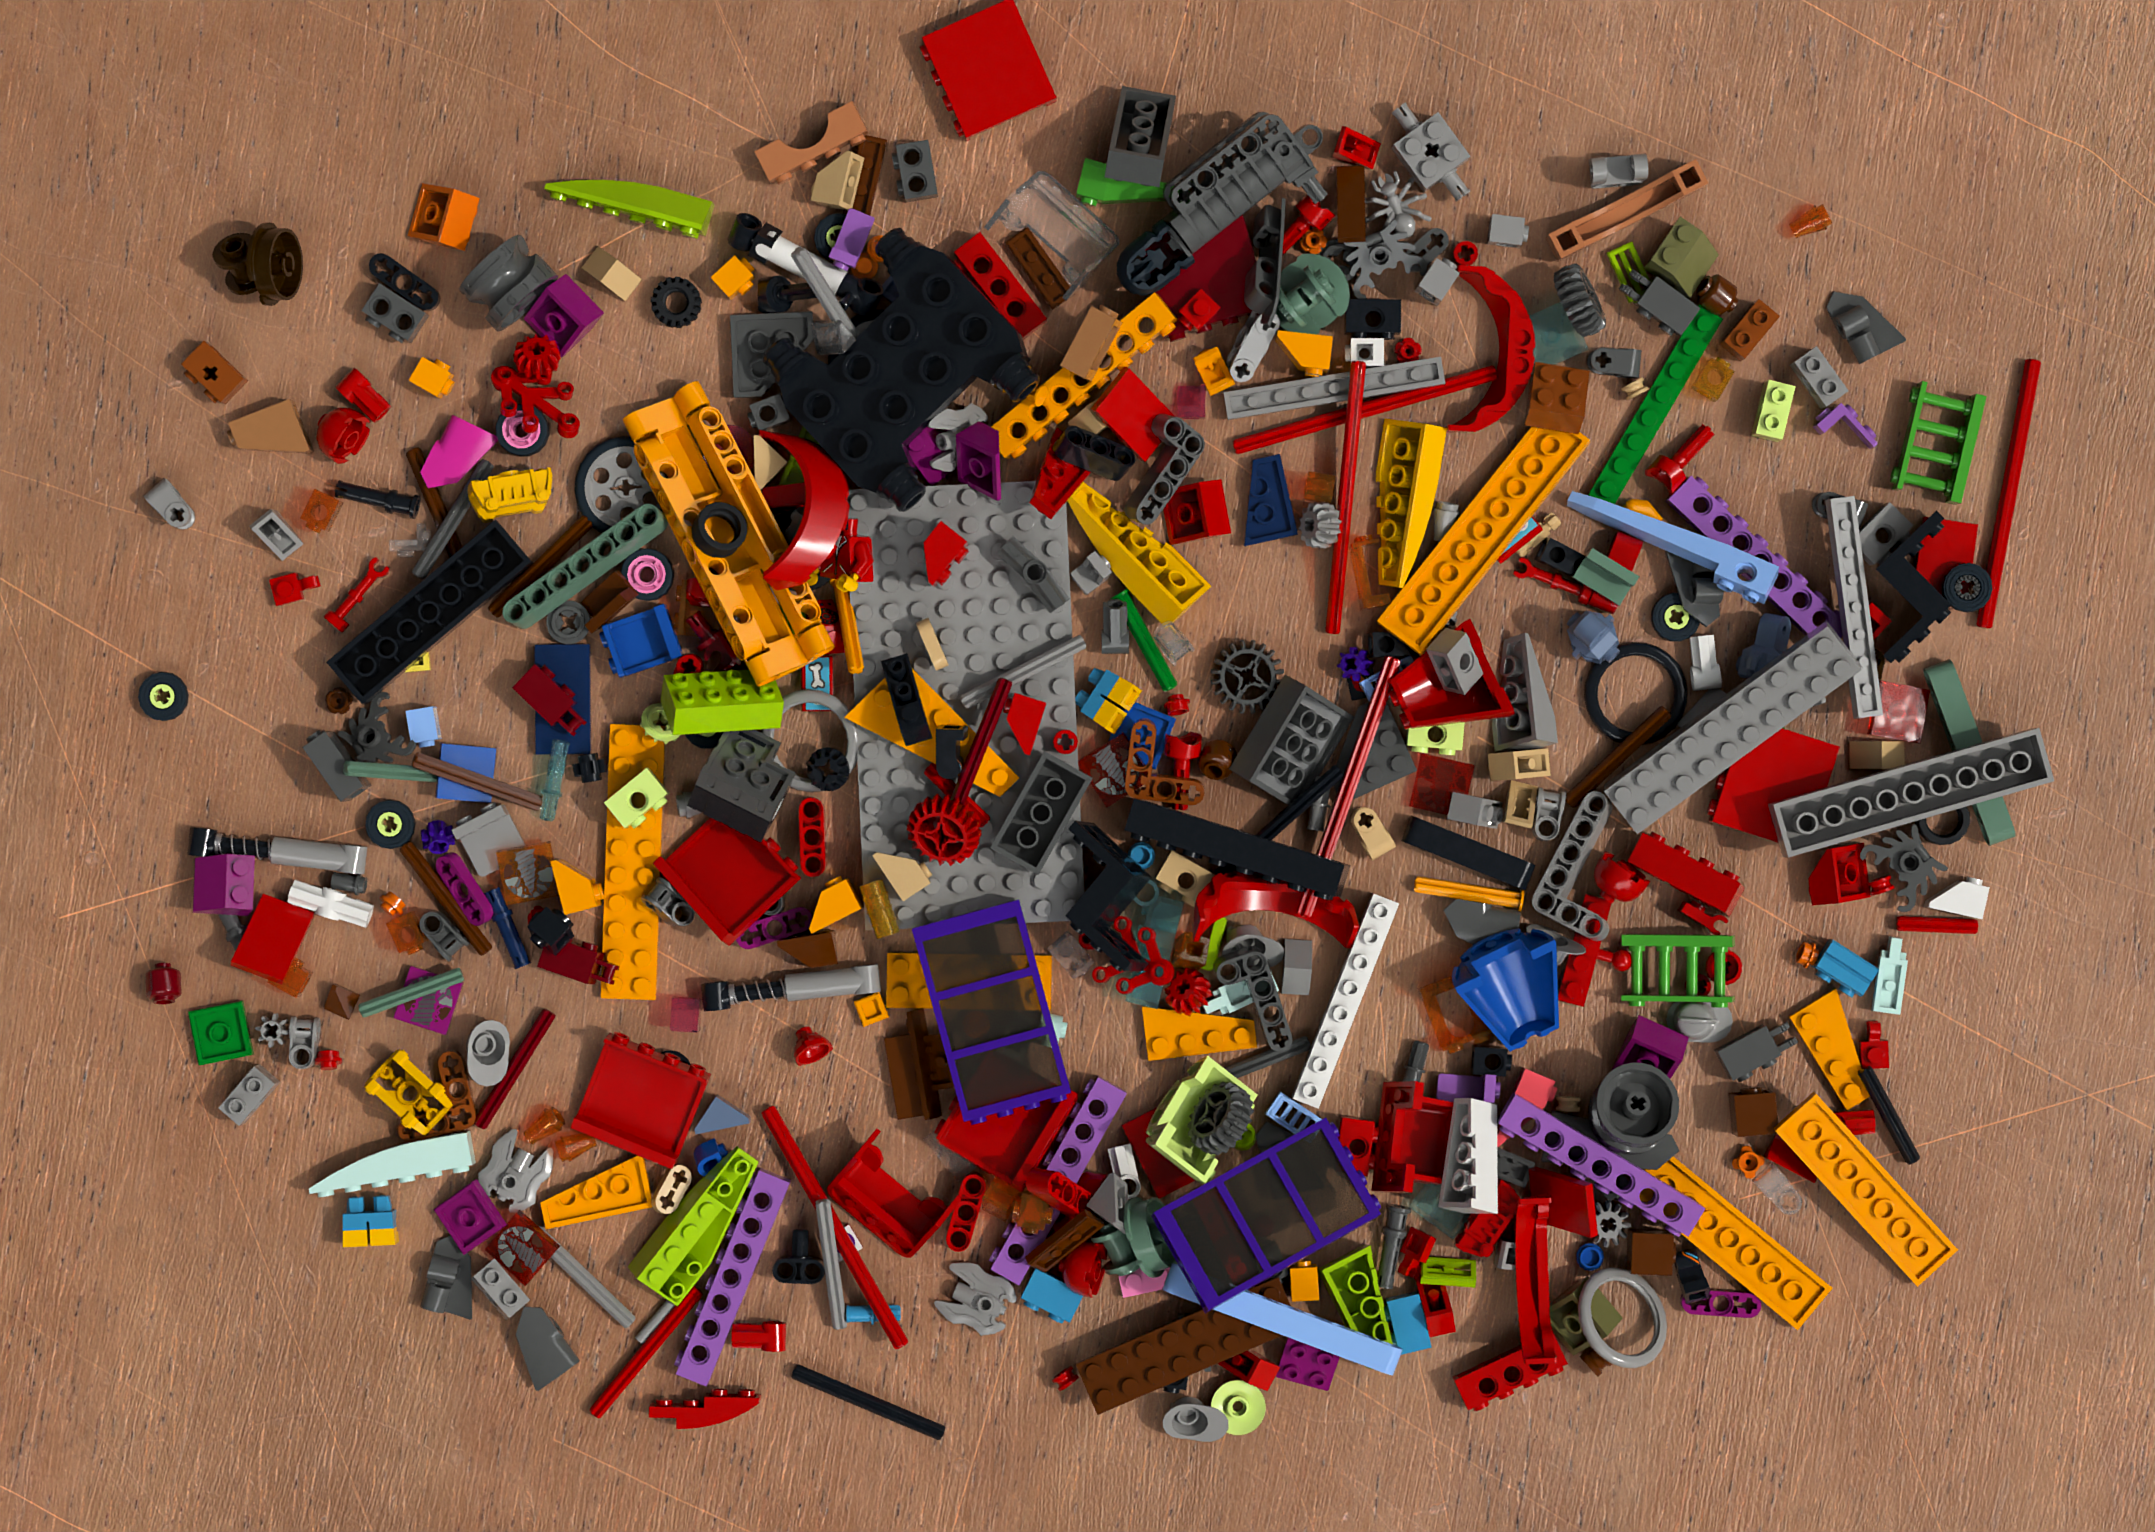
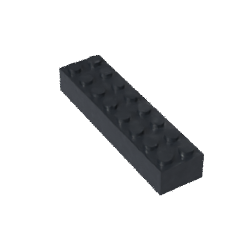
M495 519L326 663L361 704L366 705L529 568L533 562Z
M1135 798L1124 829L1131 832L1130 838L1149 843L1151 839L1157 840L1156 846L1174 851L1179 847L1183 849L1182 854L1197 859H1202L1204 855L1210 857L1209 863L1218 866L1228 867L1230 863L1236 865L1235 871L1253 876L1255 872L1262 874L1261 879L1280 884L1281 880L1288 882V888L1300 892H1306L1307 888L1315 890L1313 896L1326 900H1333V897H1341L1351 866Z

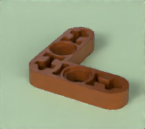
M1147 718L1137 720L1133 724L1125 781L1127 794L1133 798L1183 805L1199 804L1205 794V788L1199 780L1152 773L1157 733L1156 725ZM1142 725H1147V730L1152 731V734H1147L1145 745L1151 744V748L1144 745L1134 746V742L1140 744L1141 733L1136 732V729H1141ZM1138 751H1143L1148 755L1149 761L1145 765H1137L1133 760V755ZM1131 769L1138 772L1148 771L1147 775L1144 773L1141 775V784L1145 785V787H1142L1140 792L1134 791V786H1130V783L1135 782L1137 773H1131ZM1169 782L1173 787L1172 793L1168 796L1161 795L1157 790L1159 783ZM1177 783H1182L1181 789L1189 790L1190 785L1196 786V791H1199L1200 794H1196L1194 799L1189 798V793L1180 792V798L1175 797L1178 789Z
M452 1050L443 1053L439 1057L438 1068L442 1084L445 1087V1094L453 1104L449 1109L452 1112L451 1117L461 1114V1109H465L466 1113L470 1112L472 1115L468 1119V1124H465L463 1120H457L453 1122L455 1127L451 1128V1119L448 1113L443 1116L445 1120L443 1130L437 1131L432 1128L428 1132L429 1134L426 1135L416 1131L414 1133L415 1137H411L410 1133L405 1134L404 1129L406 1127L400 1123L398 1134L404 1141L415 1142L467 1129L474 1125L477 1109L465 1062L459 1052ZM448 1055H451L452 1059L458 1060L454 1070L455 1074L461 1072L462 1077L447 1080L446 1075H452L451 1068L444 1066V1062L448 1060ZM454 1082H460L464 1085L465 1093L462 1097H454L451 1094L450 1087ZM426 1113L415 1116L422 1124L421 1118H425V1127H427L429 1121L426 1118Z

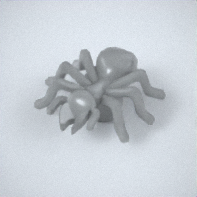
M1396 171L1393 172L1396 180L1394 183L1393 177L1386 173V183L1380 176L1378 178L1380 188L1377 187L1374 180L1371 181V184L1376 192L1387 196V200L1365 197V203H1378L1386 205L1388 208L1374 212L1366 217L1365 223L1386 214L1387 220L1383 228L1395 219L1397 220V225L1393 232H1407L1408 236L1404 239H1408L1415 231V221L1409 214L1416 215L1428 222L1432 219L1421 211L1408 207V204L1423 200L1427 195L1425 193L1415 195L1405 201H1401L1415 181V178L1410 177L1400 194L1396 195L1395 191L1400 182L1399 176Z

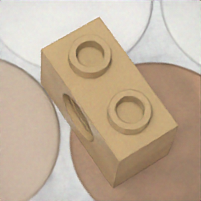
M1171 850L1155 879L1160 881L1157 885L1158 887L1170 894L1174 890L1183 894L1181 900L1194 907L1199 892L1211 882L1215 875ZM1184 872L1192 874L1194 882L1189 888H1182L1178 884V877Z

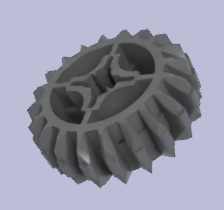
M1575 263L1566 265L1555 272L1553 281L1557 294L1577 333L1582 337L1594 335L1605 328V314L1595 289L1586 273H1584L1583 268Z
M1240 640L1239 650H1236L1235 645L1231 643L1229 644V648L1232 651L1231 654H1228L1224 649L1220 651L1225 660L1221 661L1215 658L1214 663L1221 666L1220 670L1211 669V673L1218 674L1219 679H1213L1210 682L1211 685L1220 684L1221 688L1216 689L1214 694L1219 695L1221 692L1225 694L1220 700L1221 704L1230 699L1232 701L1229 705L1230 710H1233L1236 704H1239V713L1243 714L1245 706H1249L1250 713L1253 714L1255 713V704H1258L1262 711L1266 708L1263 701L1265 699L1268 702L1270 701L1271 696L1269 695L1276 691V688H1274L1275 684L1279 685L1282 680L1276 679V675L1284 674V669L1275 670L1274 666L1281 663V660L1276 659L1273 662L1270 660V657L1275 653L1274 650H1270L1267 655L1263 653L1266 644L1262 643L1259 650L1254 649L1256 645L1255 640H1251L1250 648H1245V641ZM1238 655H1254L1249 665L1245 668L1229 663ZM1261 659L1268 666L1270 672L1269 683L1257 675V667ZM1254 664L1252 677L1260 682V684L1256 682L1251 684L1249 681L1248 685L1245 684L1241 690L1243 677L1234 670L1239 672L1244 670L1246 673V669H1250ZM1225 670L1238 679V686L1234 695L1226 686ZM1249 686H1256L1265 690L1256 699H1241Z
M1222 1081L1219 1085L1214 1084L1211 1090L1207 1089L1205 1095L1199 1097V1103L1193 1106L1195 1110L1189 1116L1191 1121L1187 1127L1190 1129L1188 1136L1191 1137V1142L1201 1151L1211 1155H1220L1222 1152L1227 1153L1230 1147L1235 1148L1236 1142L1242 1140L1243 1133L1248 1131L1247 1125L1252 1122L1250 1116L1254 1110L1251 1108L1253 1101L1250 1099V1095L1240 1086L1231 1082L1225 1083Z

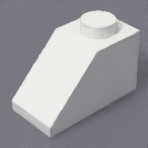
M1966 877V882L1956 881L1927 899L1924 907L1983 919L1990 887L1982 886L1983 880Z

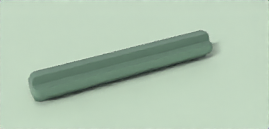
M345 761L343 764V774L346 776L437 782L436 775L413 768L412 765Z
M455 968L360 1003L358 1005L360 1014L365 1018L464 981L463 973L460 968Z

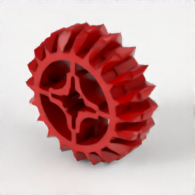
M938 793L932 799L927 796L923 802L919 801L916 804L914 810L909 815L906 830L909 831L908 839L913 841L912 849L919 848L920 856L926 854L929 856V862L936 859L940 866L945 861L950 866L955 861L961 864L965 858L972 856L980 843L982 830L979 829L980 820L975 819L976 811H968L969 803L961 805L959 797L953 801L950 800L949 794L944 796L943 799Z

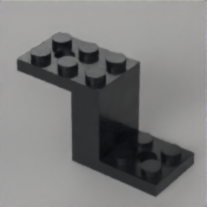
M1937 510L1876 569L1923 616L1883 655L1890 663L1894 660L1900 663L1911 652L1908 646L1914 640L1918 643L1923 641L1931 633L1928 627L1934 621L1940 624L1951 613L1948 610L1951 604L1905 559L1908 554L1913 558L1924 547L1921 541L1928 535L1933 538L1944 528V525L1941 523L1944 517Z
M1074 821L1069 827V830L1074 834L1073 840L1083 848L1088 847L1094 853L1092 855L1094 860L1106 867L1065 916L1071 921L1070 926L1081 935L1085 934L1091 940L1089 943L1096 951L1104 952L1111 958L1109 963L1120 972L1122 970L1142 972L1149 963L1111 926L1114 920L1122 914L1152 877L1095 823Z

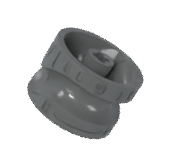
M521 235L513 236L492 251L470 272L459 288L460 292L470 302L488 305L489 312L485 319L497 332L506 329L525 315L546 287L558 279V275L538 254L528 256L529 249Z
M1634 1062L1621 1065L1608 1073L1593 1092L1588 1105V1120L1595 1137L1606 1148L1624 1155L1641 1154L1655 1147L1673 1128L1679 1113L1678 1093L1670 1078L1652 1065Z

